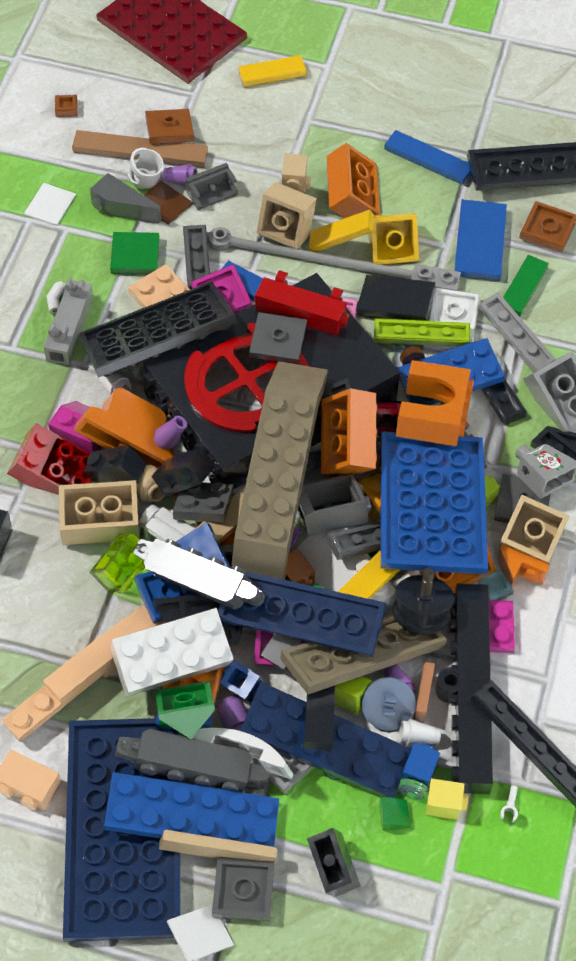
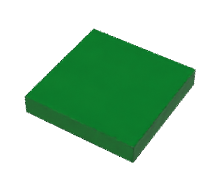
M113 232L111 274H150L157 270L159 233Z

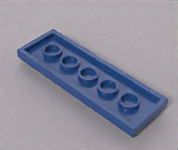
M113 772L103 830L161 838L164 830H171L274 847L279 798Z

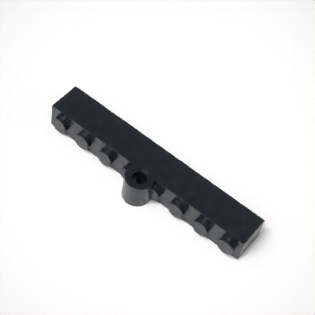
M457 583L454 593V604L451 608L454 609V617L450 619V632L455 633V641L451 640L450 656L455 657V665L440 671L435 693L441 701L451 703V706L456 707V715H451V731H456V740L451 742V757H456V766H452L451 782L464 783V793L490 794L493 785L492 722L471 700V697L491 680L489 589L486 584Z

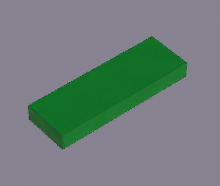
M527 255L503 296L519 317L522 315L549 266L548 262L531 255Z

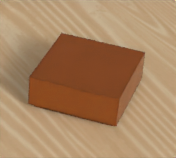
M55 95V116H78L77 95Z

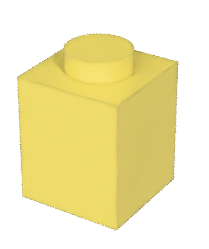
M431 779L425 815L459 820L461 811H466L468 804V794H463L464 783Z

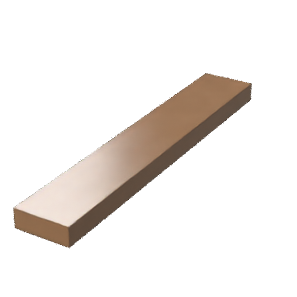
M76 130L72 145L73 152L128 159L131 158L132 152L136 149L147 148L157 152L163 159V163L191 164L192 166L203 168L205 167L208 154L207 145L182 142L149 144L148 138ZM137 154L134 159L137 160L140 154Z

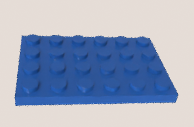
M381 432L380 568L419 571L430 568L437 572L487 574L488 550L483 437L459 436L457 446L396 437V432Z

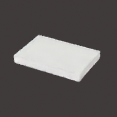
M435 288L428 321L470 323V343H472L475 334L480 294ZM424 345V349L441 352L457 348L454 346Z

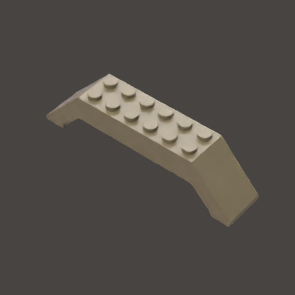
M278 361L266 388L233 547L232 565L247 572L285 580L288 555L317 411L324 394L328 374L326 369Z

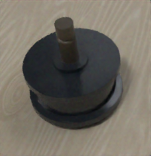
M430 568L425 569L423 575L410 576L400 581L395 593L396 601L392 611L394 619L403 628L419 634H433L445 629L450 623V609L454 604L452 589L442 580L435 578V571Z

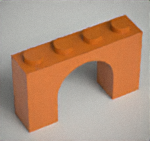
M412 360L406 394L437 399L445 404L429 406L402 401L398 415L396 437L457 446L458 437H464L474 383V380L469 379L471 369Z

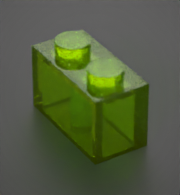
M119 533L89 572L108 593L126 592L132 586L135 575L145 569L144 560L134 554V550L140 540L133 533Z

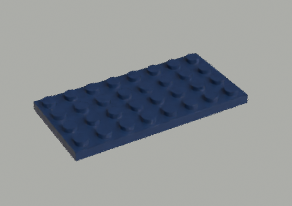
M156 718L69 721L63 911L64 942L175 938L167 920L181 916L180 853L160 850L161 838L103 830L113 772L172 781L167 776L158 774L153 776L144 775L140 770L133 769L134 763L115 756L119 737L141 738L142 733L148 729L161 731V729H156ZM177 730L164 731L180 736V732Z

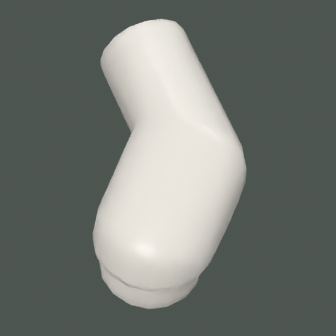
M62 281L54 283L47 294L49 312L52 315H56L60 305L59 298L61 295L63 296L66 283Z

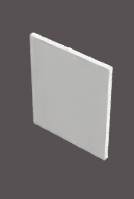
M43 183L24 215L57 226L76 194Z
M213 904L167 920L187 961H194L234 946L221 919L212 917Z

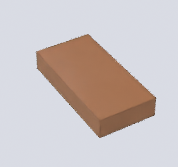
M426 662L423 666L414 720L421 723L425 722L435 667L434 663Z

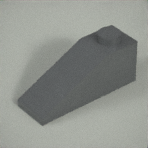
M109 173L90 189L91 203L99 211L102 210L111 216L153 223L161 221L160 205Z

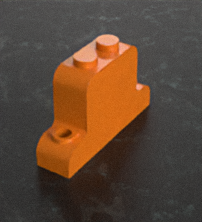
M123 388L115 389L103 403L102 409L98 407L88 408L77 421L74 428L76 433L106 449L129 445L147 462L146 465H152L156 468H159L166 459L175 456L171 448L162 449L154 440L156 429L165 424V413L160 408Z

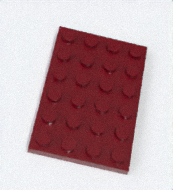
M115 0L96 14L98 22L187 84L247 39L246 31L200 0Z

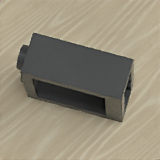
M353 473L303 484L297 512L307 536H313L368 523L367 512L371 511V505L368 496L364 497L362 483H357ZM351 499L352 502L317 511L313 509V507Z

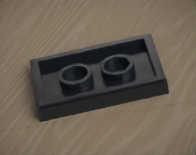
M366 274L356 312L358 315L427 321L436 284L431 281Z

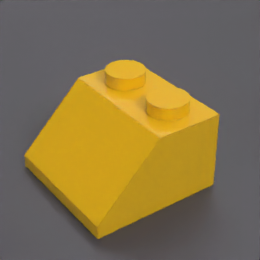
M407 212L374 215L373 232L368 234L373 263L392 264L419 261L417 214Z

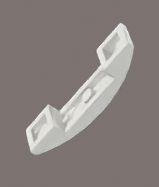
M227 728L199 729L192 738L246 750L250 755L260 758L259 761L266 771L288 779H292L294 775L275 749L261 739L245 732Z

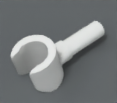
M511 786L507 805L502 808L500 813L501 820H503L505 811L513 813L512 823L515 822L518 816V811L515 808L517 786Z

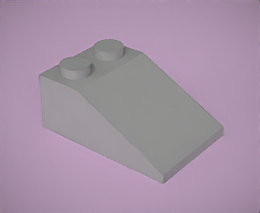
M571 351L523 378L535 401L561 431L576 433V356Z

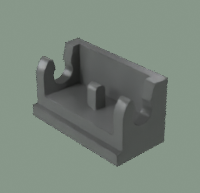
M224 163L186 178L187 195L196 209L200 210L238 195V189L234 185L237 180L229 165Z

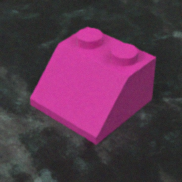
M78 401L61 405L48 423L49 430L89 453L101 450L102 446L74 431L77 421L90 407Z

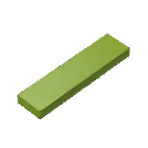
M374 319V342L460 347L471 342L470 323Z

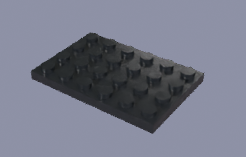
M211 281L83 331L79 335L99 378L111 376L117 370L124 367H134L140 361L147 358L159 357L167 350L182 348L190 341L202 340L210 333L227 330L233 324H236L237 320L235 314Z

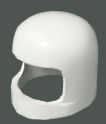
M147 148L136 149L132 152L130 158V165L127 171L128 179L133 186L142 190L154 187L163 170V159L154 150ZM140 154L139 158L134 161V157Z

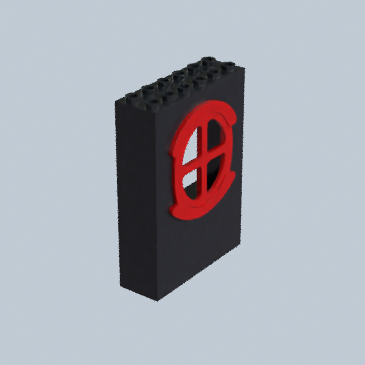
M318 273L292 285L330 297L332 292ZM255 305L236 314L237 323L233 324L229 329L210 333L202 340L190 341L182 348L167 350L159 357L150 358L143 362L144 373H142V377L146 386L143 389L147 398L156 403V407L165 413L168 421L175 416H181L186 420L187 427L181 435L185 450L188 452L202 446L215 465V468L208 476L210 483L222 482L233 484L234 490L246 484L262 407L254 411L236 412L220 407L217 401L242 387H247L261 406H263L265 394L255 381L274 371L278 361H270L253 371H247L233 354L237 349L251 347L259 312L255 310ZM346 309V313L349 314L348 323L345 328L341 327L338 336L306 327L299 365L328 370L325 386L349 378L353 389L376 393V403H393L394 400H397L400 372L348 309ZM225 358L239 378L214 392H209L205 387V378L208 370L215 361ZM324 389V394L318 407L310 448L321 442L322 399L328 397L326 389Z

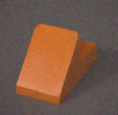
M504 544L500 546L497 562L510 590L518 575L524 576L530 582H538L543 585L550 567L549 563Z

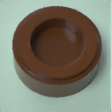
M417 346L408 347L400 354L402 365L411 363L412 360L417 361L425 358L422 349Z

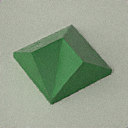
M209 681L155 690L162 732L177 730L189 739H192L215 710Z

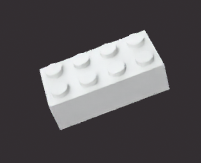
M217 608L112 639L110 643V649L126 697L228 666L234 660Z

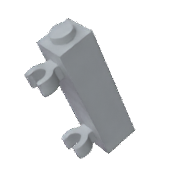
M68 278L63 297L54 321L49 328L48 337L44 345L46 362L70 366L80 338L79 333L83 330L94 299L92 284L86 283L84 280L74 281L72 278Z

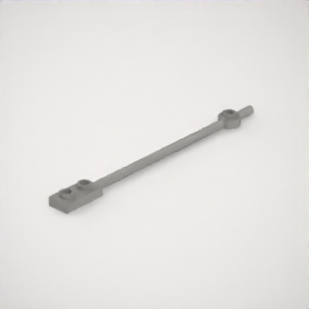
M223 227L214 228L207 232V242L216 251H224L230 246L398 278L435 282L436 288L454 291L458 289L461 272L420 264H415L412 271L232 237L231 232Z

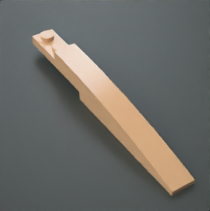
M145 604L44 679V686L1 720L2 724L19 742H22L101 676L106 678L117 669L110 649L112 639L162 625L165 622L153 623Z

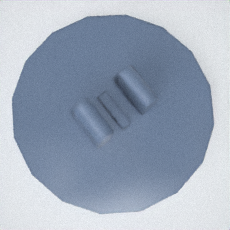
M394 677L380 678L372 682L365 690L362 698V711L367 721L375 728L385 731L399 729L401 722L411 719L416 709L415 695L410 686L403 680Z

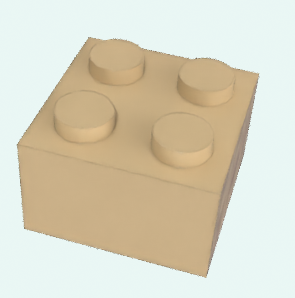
M275 182L263 194L256 233L298 250L309 238L317 198Z
M521 495L499 543V547L501 544H504L549 563L569 515Z

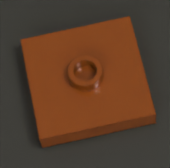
M189 109L145 111L149 144L194 141Z
M535 201L519 238L563 253L576 225V214Z

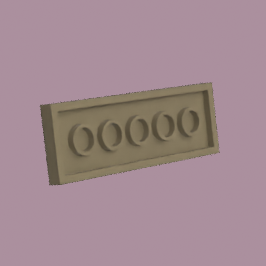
M392 614L383 618L373 657L307 642L282 650L280 659L305 692L311 694L444 648L447 639L441 632L433 634L411 632L399 625Z

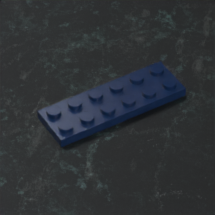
M247 572L246 576L264 593L265 602L261 606H254L244 602L242 607L237 609L220 604L218 610L220 620L224 623L373 657L387 605L385 602Z
M263 682L260 683L240 729L241 732L261 739L276 751L380 797H395L412 750L411 748L334 714L332 752L304 748L306 702Z

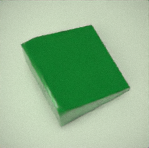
M380 797L379 807L382 829L411 828L407 800Z

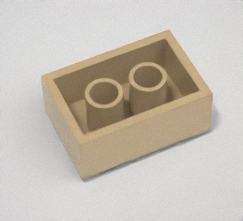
M136 480L59 485V524L62 544L76 545L140 540Z

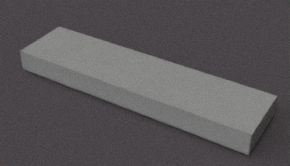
M499 292L479 304L481 312L533 373L556 360Z

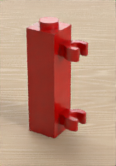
M281 270L277 272L275 280L263 278L255 294L256 311L306 319L307 327L338 336L341 327H346L349 314L346 313L347 302L342 301V289L334 287L330 297L288 285L286 280L288 273Z

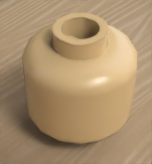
M146 465L140 483L137 484L138 496L147 503L157 502L164 498V494L151 477L158 469L152 465Z

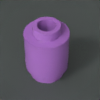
M225 698L220 702V706L217 709V713L225 728L240 731L248 713L240 698Z

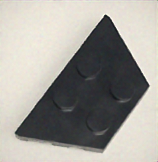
M199 594L153 599V606L165 623L215 608L218 611L220 603ZM221 622L229 646L237 645L243 627Z

